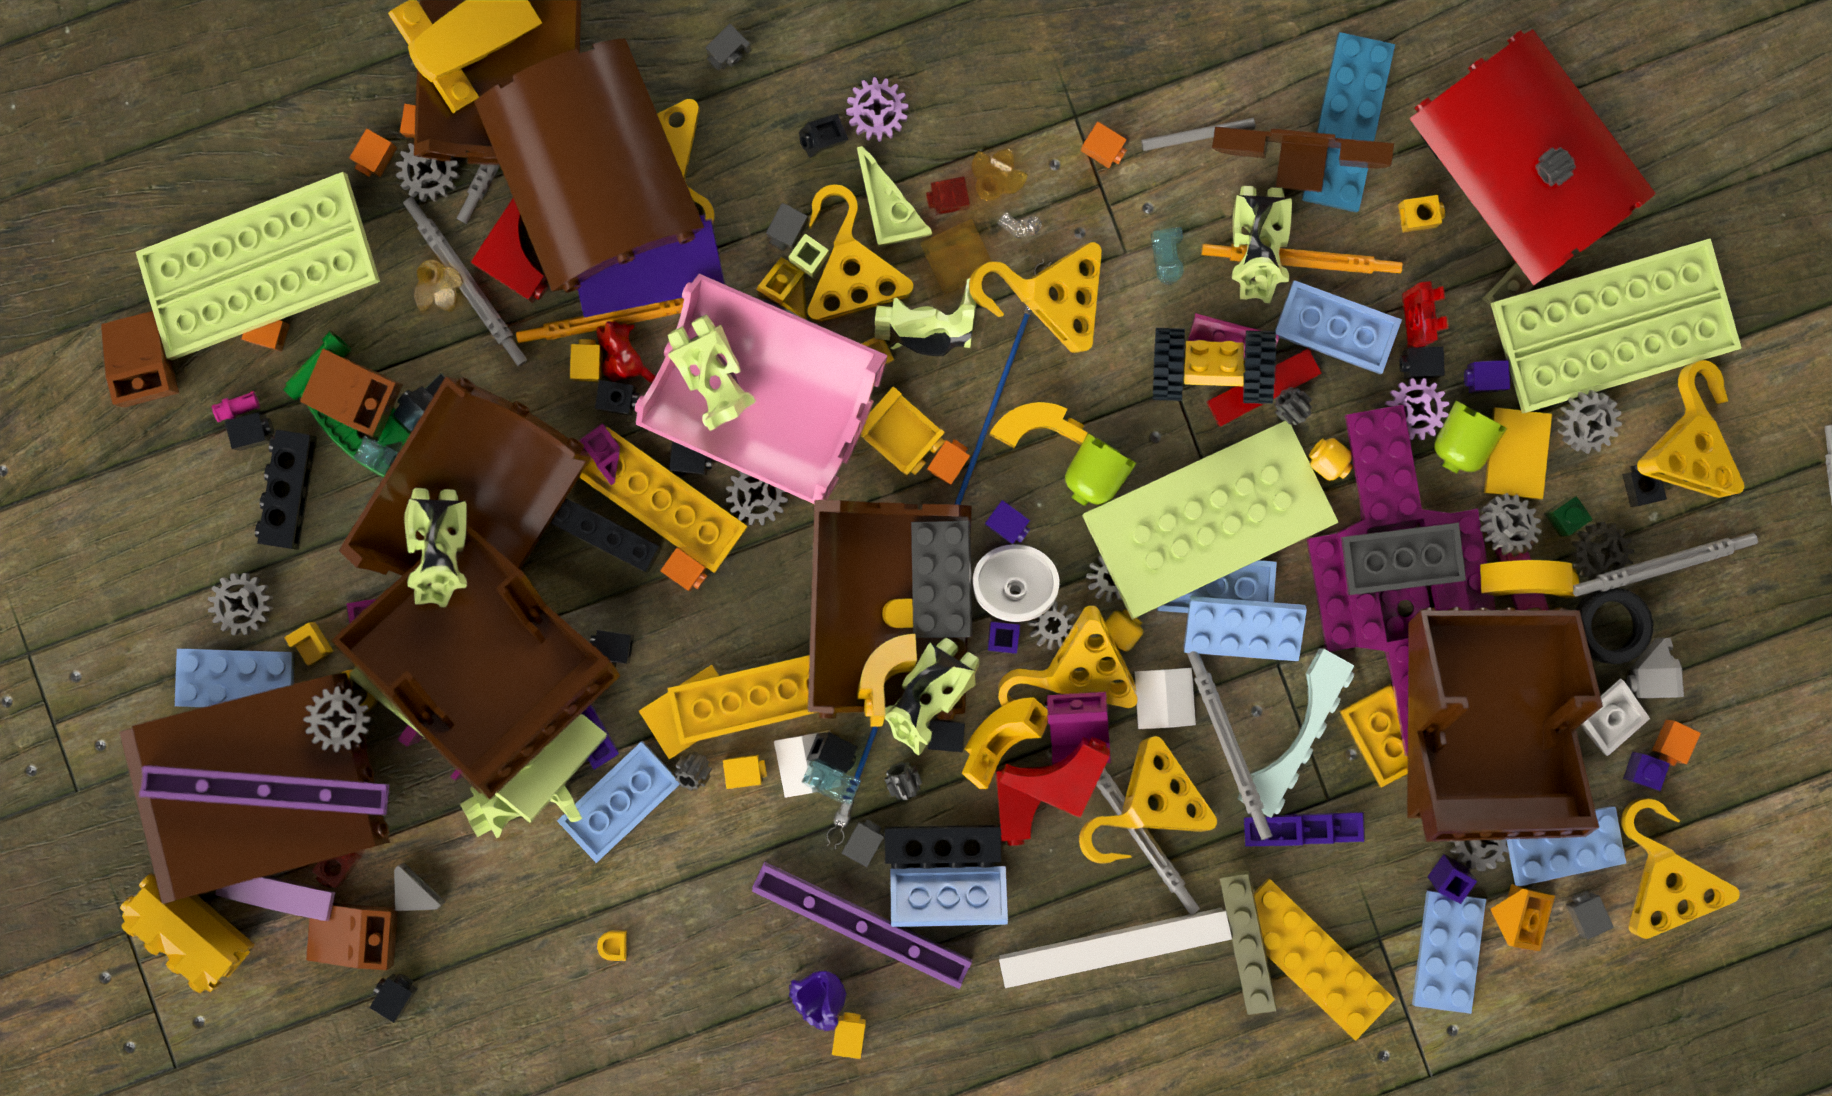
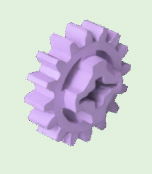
M873 77L872 85H868L863 80V89L859 90L854 87L853 93L856 97H848L847 99L848 104L853 107L846 109V113L849 116H854L850 119L849 124L850 126L858 125L856 130L858 135L865 131L867 140H870L872 135H877L878 142H881L883 134H886L891 139L893 138V129L899 132L902 130L899 121H907V116L902 112L908 110V104L901 103L905 99V93L897 95L898 85L895 84L891 88L888 87V79L886 78L882 84H878L877 78ZM881 92L888 94L893 100L888 101L881 95ZM871 93V97L866 103H860L863 97ZM875 104H880L882 109L880 115H875L873 110ZM895 115L894 119L888 125L884 126V122L886 121V119L889 116ZM860 117L862 119L867 118L874 124V127L865 124Z
M1414 378L1409 379L1408 387L1403 382L1399 383L1400 391L1391 390L1390 392L1394 400L1385 402L1389 407L1404 404L1410 440H1413L1415 434L1418 435L1420 440H1425V432L1431 436L1436 435L1434 427L1442 428L1443 423L1440 419L1448 416V413L1443 412V407L1448 406L1449 402H1442L1440 399L1445 392L1436 393L1434 390L1437 384L1432 383L1428 387L1424 378L1420 380L1419 385H1416ZM1412 390L1422 391L1417 398H1411L1406 395L1407 392ZM1432 399L1434 400L1436 407L1435 413L1431 411L1430 401ZM1410 403H1421L1422 405L1420 409L1421 411H1423V414L1425 415L1416 414L1413 416L1412 413L1414 409L1411 407ZM1422 420L1428 423L1427 426L1420 429L1411 428L1416 421Z

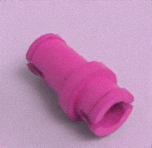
M254 391L233 399L227 397L222 399L221 403L212 405V411L218 423L226 419H235L237 415L260 409L259 401Z

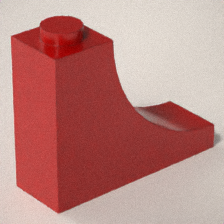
M512 198L471 263L533 303L535 299L540 300L547 291L548 285L546 283L548 280L534 267L527 255L523 241L524 222L515 200Z
M1083 737L1071 754L1051 766L1025 769L1006 764L1001 773L1000 782L1080 818L1110 757V748H1107V744L1098 738L1091 737L1088 739Z
M1047 766L1027 767V768H1025V769H1037V768H1043V767H1047ZM1003 769L995 770L1001 841H1007L1008 846L1024 845L1025 839H1031L1033 816L1041 800L1001 783L1000 779Z

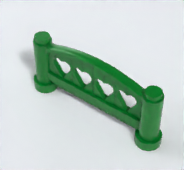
M329 331L322 338L324 343L285 383L286 386L283 390L292 399L302 398L322 349H326L344 358L352 350L334 332ZM308 406L316 421L338 447L356 462L383 478L390 465L387 462V458L380 457L379 449L382 446L402 442V449L412 433L393 415L396 410L393 407L377 445L371 447L367 444V439L359 436L358 430Z

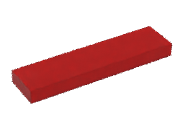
M1309 348L1275 365L1274 398L1278 397L1283 390H1287L1289 387L1295 388L1322 374ZM1235 386L1206 402L1219 427L1263 404L1243 403V386Z

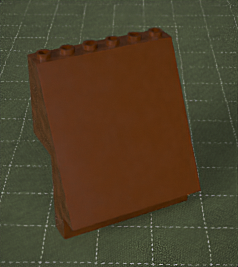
M466 524L463 551L456 552V562L459 573L464 574L467 580L466 588L455 589L446 607H440L436 603L415 604V589L408 586V578L422 563L421 558L331 641L478 793H482L490 800L620 677V674L607 657L545 604L521 570ZM455 529L451 530L449 534L452 536L456 535Z
M1563 607L1553 610H1541V608H1530L1527 610H1515L1514 608H1504L1501 610H1489L1488 608L1436 610L1435 608H1424L1409 622L1407 818H1421L1426 842L1587 837L1599 828L1576 728L1600 710L1603 704L1579 610H1567V608Z
M347 672L332 674L136 724L131 729L119 732L162 904L390 843L388 837L389 828L381 814L139 796L142 786L143 766L375 784L374 769L369 763L366 751L367 742L362 732L358 734L361 739L360 743L354 740L350 741V750L342 744L340 745L339 752H335L334 745L330 744L327 750L322 749L324 741L321 740L314 744L312 740L316 734L306 733V730L311 727V723L305 722L304 718L311 717L312 714L306 707H315L314 696L320 699L324 698L323 690L325 689L332 695L334 694L335 687H339L343 695L348 689L353 691ZM343 700L344 709L349 714H357L355 708L349 702ZM332 701L324 704L318 714H325L331 708ZM339 711L335 712L334 717L323 719V721L334 723L335 728H339L341 722L352 720V718L341 716ZM318 725L321 733L331 739V731L325 725ZM349 725L343 731V738L352 734L357 725Z

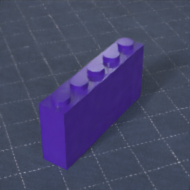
M700 215L704 228L696 233V238L689 243L680 245L679 242L648 250L635 255L636 258L629 263L622 265L616 263L583 281L578 289L583 316L589 317L682 298L686 284L688 282L692 283L698 274L726 285L712 218L705 219L704 215Z

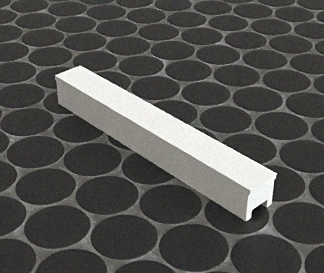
M1217 908L1192 915H1184L999 955V962L1004 986L1009 988L1231 940L1232 936L1226 910Z

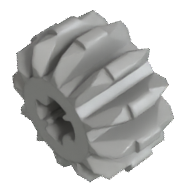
M1098 556L1101 567L1092 562L1089 566L1097 572L1096 574H1086L1087 579H1095L1096 581L1088 585V589L1100 588L1095 595L1097 599L1101 598L1103 593L1106 592V602L1112 601L1113 592L1118 600H1122L1115 583L1112 582L1114 585L1109 586L1108 581L1103 580L1104 574H1109L1102 556Z
M1057 601L1051 606V611L1047 610L1044 614L1037 617L1039 618L1038 622L1028 621L1029 626H1037L1038 630L1029 633L1030 637L1041 634L1037 641L1038 646L1043 645L1045 640L1048 639V650L1053 649L1054 640L1061 647L1063 644L1061 637L1066 638L1068 636V633H1066L1067 629L1071 630L1074 626L1068 625L1067 621L1073 620L1075 614H1069L1066 617L1063 615L1068 609L1067 605H1063L1060 611L1057 612ZM1053 617V621L1058 619L1060 625L1056 627L1057 632L1051 634L1052 630L1047 632L1045 626L1048 625L1047 619Z

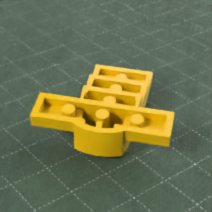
M408 0L388 13L408 43L410 57L415 67L427 80L434 83L453 114L479 98L462 68L487 57L489 54L512 43L517 38L542 24L528 0H466L434 24L431 23L417 0Z

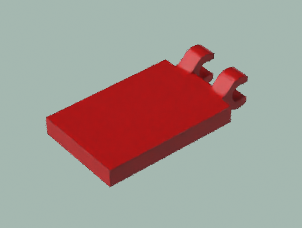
M1431 281L1419 282L1402 293L1408 348L1425 347L1438 340V330L1448 329L1447 316L1436 318L1435 301L1445 299L1444 287L1432 289Z

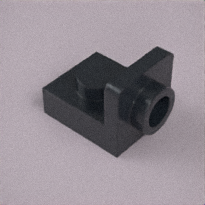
M838 114L808 122L799 131L800 144L806 150L809 158L815 157L822 150L844 144L849 140Z

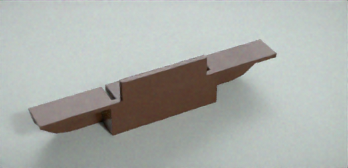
M1215 127L1212 145L1214 150L1224 154L1265 159L1268 142L1282 143L1276 188L1322 192L1328 147L1340 148V166L1373 169L1390 167L1394 150V143L1336 138L1335 134L1271 129V132L1224 127Z

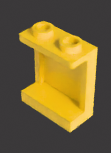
M894 386L869 413L860 435L906 477L910 473L916 475L926 464L923 458L929 451L935 454L945 442L942 439L945 432L939 429L905 399Z

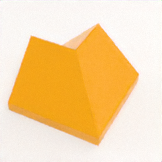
M1511 884L1508 898L1490 909L1509 946L1541 951L1555 899L1554 895Z

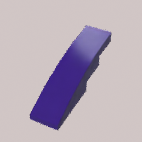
M1364 812L1273 815L1272 818L1265 816L1272 833V837L1261 840L1253 818L1244 817L1245 847L1298 846L1304 844L1366 841Z

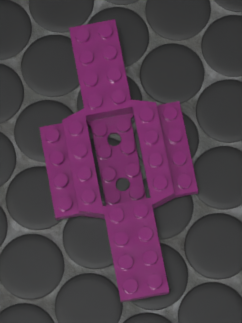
M1403 404L1345 415L1360 499L1361 520L1335 534L1307 538L1306 541L1325 648L1329 652L1354 647L1384 651L1391 674L1405 756H1408L1409 622L1420 610L1430 608L1427 587L1419 586L1348 595L1341 537L1416 528L1418 523H1420V527L1459 523L1466 581L1431 585L1434 607L1436 610H1448L1451 608H1461L1462 610L1488 608L1489 610H1496L1494 597L1481 593L1480 564H1487L1482 531H1480L1481 523L1478 509L1454 513L1422 509ZM1402 600H1408L1413 605V611L1407 617L1401 616L1397 611V606Z

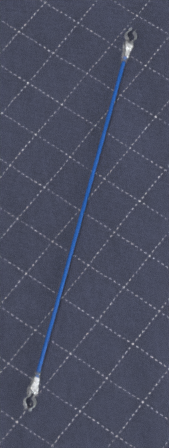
M1026 304L1021 325L954 505H960L1028 319L1033 313ZM879 726L872 727L853 779L857 785ZM851 784L850 788L854 791V793L857 786ZM847 792L846 795L851 797V799L842 800L841 806L833 818L835 827L830 830L835 829L836 825L846 828L849 824L854 804V793Z

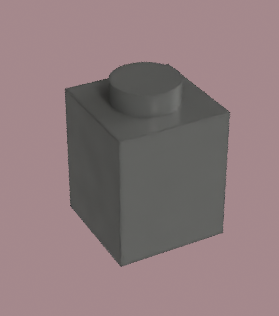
M782 203L766 232L767 237L771 239L769 243L782 251L786 247L793 251L809 221L808 216Z
M868 819L865 823L859 820L843 848L842 854L867 867L884 838V834L880 832L882 827Z
M1588 891L1581 892L1572 897V902L1566 904L1581 937L1588 940L1614 928L1599 895L1589 893Z

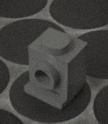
M730 23L705 47L709 55L706 59L717 71L721 68L724 70L728 65L733 67L742 58L743 54L741 52L743 50L747 54L752 50L750 43Z

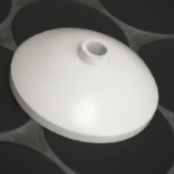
M1005 545L991 550L978 562L973 573V591L978 603L989 614L1006 621H1028L1041 616L1054 604L1059 592V575L1053 562L1041 551L1026 545ZM1012 591H1017V592H1019L1020 594L1014 595V594H1011V592H1012Z

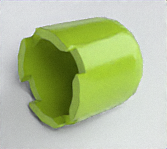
M1455 401L1436 437L1434 448L1437 455L1444 460L1442 466L1456 474H1458L1460 469L1466 472H1476L1485 465L1507 428Z
M1088 433L1065 474L1067 487L1074 492L1071 498L1084 506H1087L1088 502L1095 505H1103L1110 502L1137 463Z

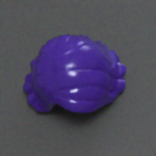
M817 971L800 981L791 980L789 997L792 998V1003L795 1005L796 1010L803 1015V1020L819 1030L834 1031L838 1025L839 1014L844 1007L847 995L840 979L829 971Z

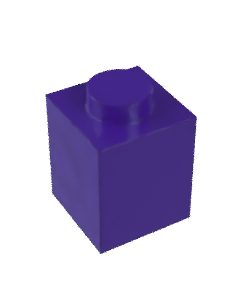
M1509 360L1473 362L1468 364V369L1464 371V384L1466 387L1469 386V393L1504 392L1510 389Z
M1003 500L984 524L1010 544H1013L1015 540L1021 543L1030 531V528L1026 526L1030 520Z
M990 622L987 650L1017 654L1020 625Z
M1632 752L1623 779L1661 791L1670 763L1642 753Z
M1445 854L1442 855L1428 875L1437 892L1459 904L1464 901L1477 882L1465 865L1458 863Z

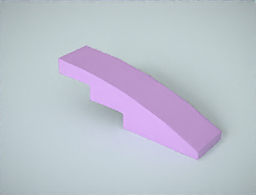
M264 876L217 889L215 895L271 910L329 921L335 892L290 879Z

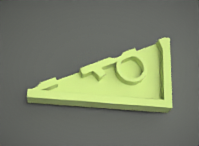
M863 146L857 147L878 247L931 236L930 227L925 224L913 206L904 198L901 191L889 176L884 173L872 155Z

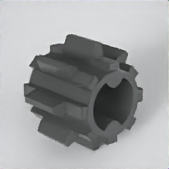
M1562 147L1556 150L1554 148L1549 149L1538 158L1540 162L1535 165L1537 173L1549 186H1553L1555 183L1560 186L1573 175L1572 171L1576 168L1573 158Z
M1289 387V389L1283 390L1275 399L1276 403L1274 405L1277 408L1275 413L1282 421H1286L1289 425L1292 423L1298 425V423L1305 422L1306 418L1312 413V406L1309 404L1312 399L1298 388L1293 389V387Z
M698 752L689 753L686 757L682 755L676 764L675 775L677 776L675 779L680 783V786L688 788V790H693L694 788L697 790L700 785L705 787L711 777L709 775L712 770L710 768L711 763L706 759V756L700 755Z
M902 761L890 766V769L886 771L887 777L884 780L891 796L896 795L897 799L907 800L912 796H916V793L920 791L919 785L922 784V780L915 765L911 766L909 762L903 763Z

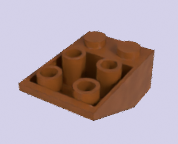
M153 311L101 324L105 374L113 405L125 408L179 393L172 362L166 358Z
M322 349L300 402L367 435L381 437L403 384L333 352Z
M333 903L329 921L309 918L306 960L359 969L388 970L394 966L398 911H395V907Z

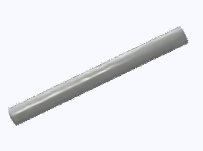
M1254 118L1143 139L1141 140L1142 149L1147 151L1213 138L1215 127L1253 130L1256 128Z

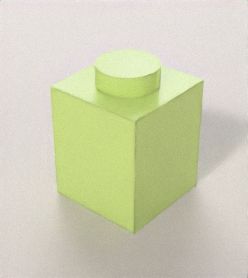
M804 234L789 255V261L814 278L830 254L828 249L807 234Z

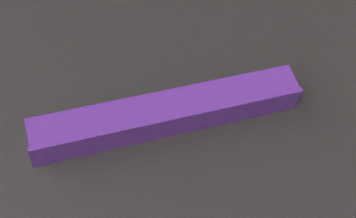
M142 767L143 777L140 797L387 814L389 785Z
M764 862L752 887V892L958 989H960L967 970L971 966V958L905 927H891L890 920L767 862Z

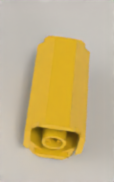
M152 873L148 874L139 884V887L142 888L135 897L131 895L120 907L124 912L122 917L125 921L121 925L122 929L129 935L140 938L144 942V948L151 954L157 956L160 952L165 953L169 958L166 962L167 968L175 974H182L189 980L188 985L200 994L204 990L209 992L216 990L222 984L219 981L221 977L229 978L249 955V950L255 945L198 895L162 904L156 877Z

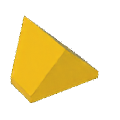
M780 257L758 285L756 291L764 299L786 308L807 320L805 272L788 260Z

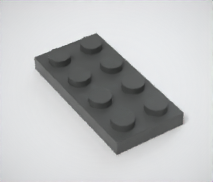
M970 521L911 522L913 634H915L916 638L972 637Z
M1459 523L1341 537L1348 595L1466 581Z

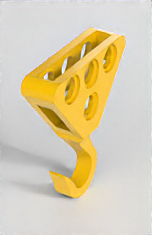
M686 99L657 113L684 180L686 179L700 113L699 105L693 99ZM675 112L682 113L685 117L684 124L678 128H674L669 124V118ZM688 187L693 201L704 208L705 219L712 218V223L714 224L715 212L712 204L707 198Z
M835 184L820 189L812 201L810 229L813 227L821 211L823 201L830 196L844 198L849 205V210L833 242L834 248L808 306L807 313L810 320L820 323L892 303L894 298L899 300L909 298L913 293L912 280L853 238L852 231L858 213L857 200L854 194L848 188ZM847 263H857L860 266L859 273L854 276L847 275L844 272V267ZM884 282H891L896 288L895 292L890 296L882 295L879 291L880 285ZM859 289L864 290L868 294L867 300L861 304L855 303L851 299L853 292ZM830 297L837 298L840 301L839 308L835 311L826 310L824 308L826 299Z
M1095 242L1082 245L1028 280L1021 278L1004 263L989 262L976 268L970 277V294L979 306L987 308L998 317L1003 316L1004 313L982 290V279L985 274L995 272L1005 280L1020 300L1033 311L1070 352L1079 353L1087 351L1093 345L1102 254L1101 247ZM1080 262L1087 266L1086 276L1082 275L1079 271ZM1050 287H1054L1057 290L1058 298L1056 301L1052 300L1049 296ZM1078 290L1084 294L1085 301L1083 305L1076 299ZM1075 319H1078L1082 324L1080 333L1074 329L1073 323Z
M1706 360L1688 364L1681 370L1678 378V388L1686 409L1685 414L1638 461L1637 468L1642 475L1716 498L1739 494L1744 490V482L1716 421L1707 411L1695 386V376L1699 372L1705 377L1708 388L1716 403L1728 402L1723 375L1715 364Z
M1087 606L1083 609L1047 669L1043 671L1014 669L1006 673L998 685V696L1001 706L1015 700L1009 696L1008 691L1012 686L1020 683L1048 689L1059 694L1106 692L1107 704L1125 708H1132L1138 702L1135 682L1100 610L1096 606ZM1092 634H1100L1098 637H1090ZM1104 657H1111L1109 660H1102ZM1079 667L1085 668V669H1083V670H1081V671L1075 670L1076 668H1079ZM1115 680H1123V681H1121V682H1119V683H1114V682H1113V681H1115Z
M1154 736L1144 739L1139 743L1122 813L1117 816H1100L1086 822L1079 835V844L1083 854L1089 860L1101 864L1110 863L1119 859L1131 858L1132 856L1117 853L1102 854L1098 852L1092 844V834L1099 826L1203 832L1214 829L1217 825V818L1160 737ZM1156 755L1162 759L1163 767L1161 770H1158L1154 765V757ZM1172 779L1176 780L1179 784L1177 794L1170 788ZM1150 796L1157 800L1155 811L1148 805ZM1189 803L1193 804L1196 809L1193 818L1187 813Z
M1638 798L1625 807L1621 817L1623 831L1627 837L1638 843L1648 853L1629 922L1631 933L1641 938L1649 939L1730 905L1739 899L1740 892L1737 887L1676 855L1672 849L1641 835L1636 830L1634 818L1638 811L1643 808H1651L1668 819L1680 822L1661 802L1649 798ZM1674 873L1676 882L1672 887H1668L1666 878L1669 874ZM1708 889H1712L1714 893L1713 899L1706 903L1704 894ZM1686 900L1687 909L1684 913L1679 914L1677 910L1680 901ZM1659 911L1661 919L1658 924L1652 925L1651 916L1654 912Z

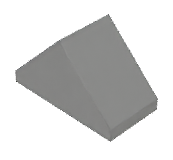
M405 863L398 865L394 869L395 911L435 910L446 902Z

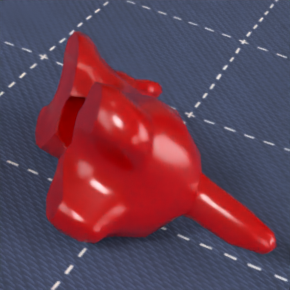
M614 320L613 322H606L605 328L603 326L597 327L598 341L608 353V357L602 363V372L606 378L612 382H618L621 379L641 375L652 384L656 376L643 365L640 355L629 341V334L635 325H627Z

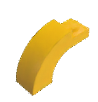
M1037 402L1025 404L1009 411L995 424L989 435L1015 448L1019 439L1033 429L1046 428L1053 430L1080 445L1083 443L1088 432L1083 430V424L1072 418H1069L1068 421L1063 420L1068 410L1067 408L1052 403Z
M915 634L901 635L886 641L870 655L863 668L858 685L857 699H865L864 711L865 716H870V727L883 725L885 719V682L895 674L911 672L915 668L917 662Z

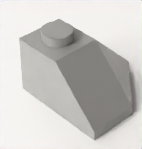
M1655 638L1630 667V675L1627 676L1626 684L1636 698L1684 697L1682 667L1679 659H1674L1669 650H1673L1670 638Z

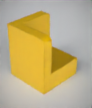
M308 622L284 637L290 647L297 648L306 665H312L334 652L316 622Z

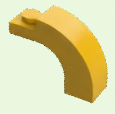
M1519 560L1480 564L1481 593L1496 597L1524 593L1551 594L1563 598L1576 597L1573 594V585L1579 584V577L1576 569L1572 568V563L1547 560Z
M1033 697L1014 700L993 712L980 724L969 739L965 750L970 755L962 774L979 789H988L999 761L1010 747L1024 739L1042 737L1048 723L1047 709Z

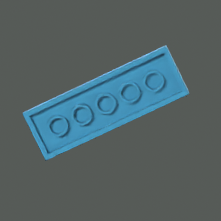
M1342 32L1338 33L1316 133L1335 134L1336 138L1375 140L1395 44ZM1328 147L1322 192L1303 191L1302 201L1357 213L1360 209L1368 168L1340 166V148Z

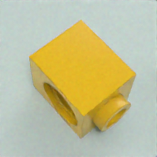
M1438 195L1406 199L1398 204L1402 233L1436 228L1442 224V219L1445 218L1444 204L1439 202ZM1418 207H1424L1428 210V220H1422L1418 217Z
M580 339L579 344H571L570 379L583 382H599V380H602L603 347L596 345V340Z
M759 754L723 760L726 789L761 785L763 783L762 778L767 777L765 760L760 761Z
M844 1012L843 1016H839L838 1025L835 1029L832 1055L861 1059L866 1020L860 1019V1014Z

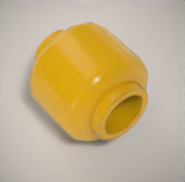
M1335 438L1321 439L1309 453L1312 469L1329 481L1335 480L1338 477L1345 478L1353 468V465L1350 463L1352 460L1351 451Z
M1126 609L1122 612L1115 610L1105 622L1116 646L1123 651H1130L1143 635L1141 627L1143 622L1137 617L1131 619Z

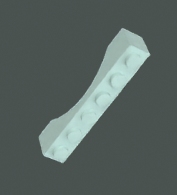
M1319 648L1305 673L1308 685V705L1305 720L1298 736L1289 749L1276 761L1250 774L1253 783H1255L1257 793H1259L1261 803L1264 806L1262 809L1263 814L1272 818L1274 813L1278 814L1285 803V799L1282 797L1287 788L1292 789L1299 777V774L1296 772L1300 764H1305L1309 760L1313 749L1310 748L1315 737L1319 739L1327 726L1324 720L1329 712L1334 713L1341 700L1338 695L1342 687L1347 688L1354 677V673L1351 672L1354 667L1353 664L1325 649ZM1239 794L1237 799L1243 802V798L1241 794Z

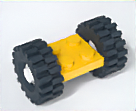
M1156 328L1153 400L1182 401L1183 371H1185L1184 384L1243 386V403L1273 404L1276 331L1246 330L1245 358L1244 343L1234 341L1206 342L1204 340L1186 341L1184 358L1185 329Z

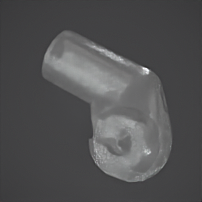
M1005 212L997 224L1014 237L1025 238L1037 234L1042 222L1039 217L1034 215L1017 221Z

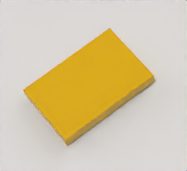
M1493 408L1492 420L1506 427L1507 430L1487 460L1484 493L1495 495L1508 493L1509 496L1518 495L1522 498L1543 499L1552 414L1531 411L1522 413L1521 410Z
M710 665L682 684L716 677L719 674L714 666ZM668 692L639 710L668 759L698 742L680 745Z
M1391 684L1339 711L1379 787L1382 788L1408 773V756H1405L1394 691Z

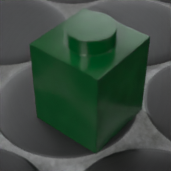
M1577 496L1567 497L1544 513L1560 537L1570 536L1593 520Z

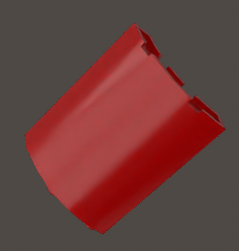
M1532 29L1525 34L1522 30L1514 34L1507 40L1509 45L1487 61H1484L1482 57L1468 67L1469 74L1433 101L1429 97L1414 108L1417 113L1409 119L1531 283L1535 285L1574 255L1571 251L1576 248L1579 252L1583 251L1631 215L1634 209L1645 204L1656 193ZM1562 147L1573 158L1576 168L1572 171L1573 175L1560 186L1557 183L1549 186L1539 176L1535 165L1540 162L1538 158L1549 149L1554 148L1556 150Z

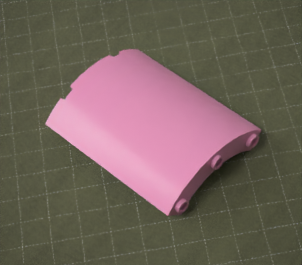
M698 274L692 283L688 282L683 290L682 298L684 299V304L677 328L683 326L689 339L698 336L691 324L694 320L707 314L715 327L721 324L730 348L739 362L741 371L735 374L739 386L743 391L753 395L756 402L747 407L738 417L710 431L704 425L702 415L708 411L707 401L698 389L690 391L679 369L669 358L668 353L672 350L669 341L664 350L665 359L645 396H640L636 402V425L813 504L814 500H828L839 481V477L836 474L842 463H848L874 402L870 399L874 386L878 387L880 385L888 355ZM719 354L726 361V363H728L725 356L723 354ZM690 365L691 372L694 375H699L700 370L697 365ZM714 375L710 378V386L713 389H718L721 385V380L718 376Z

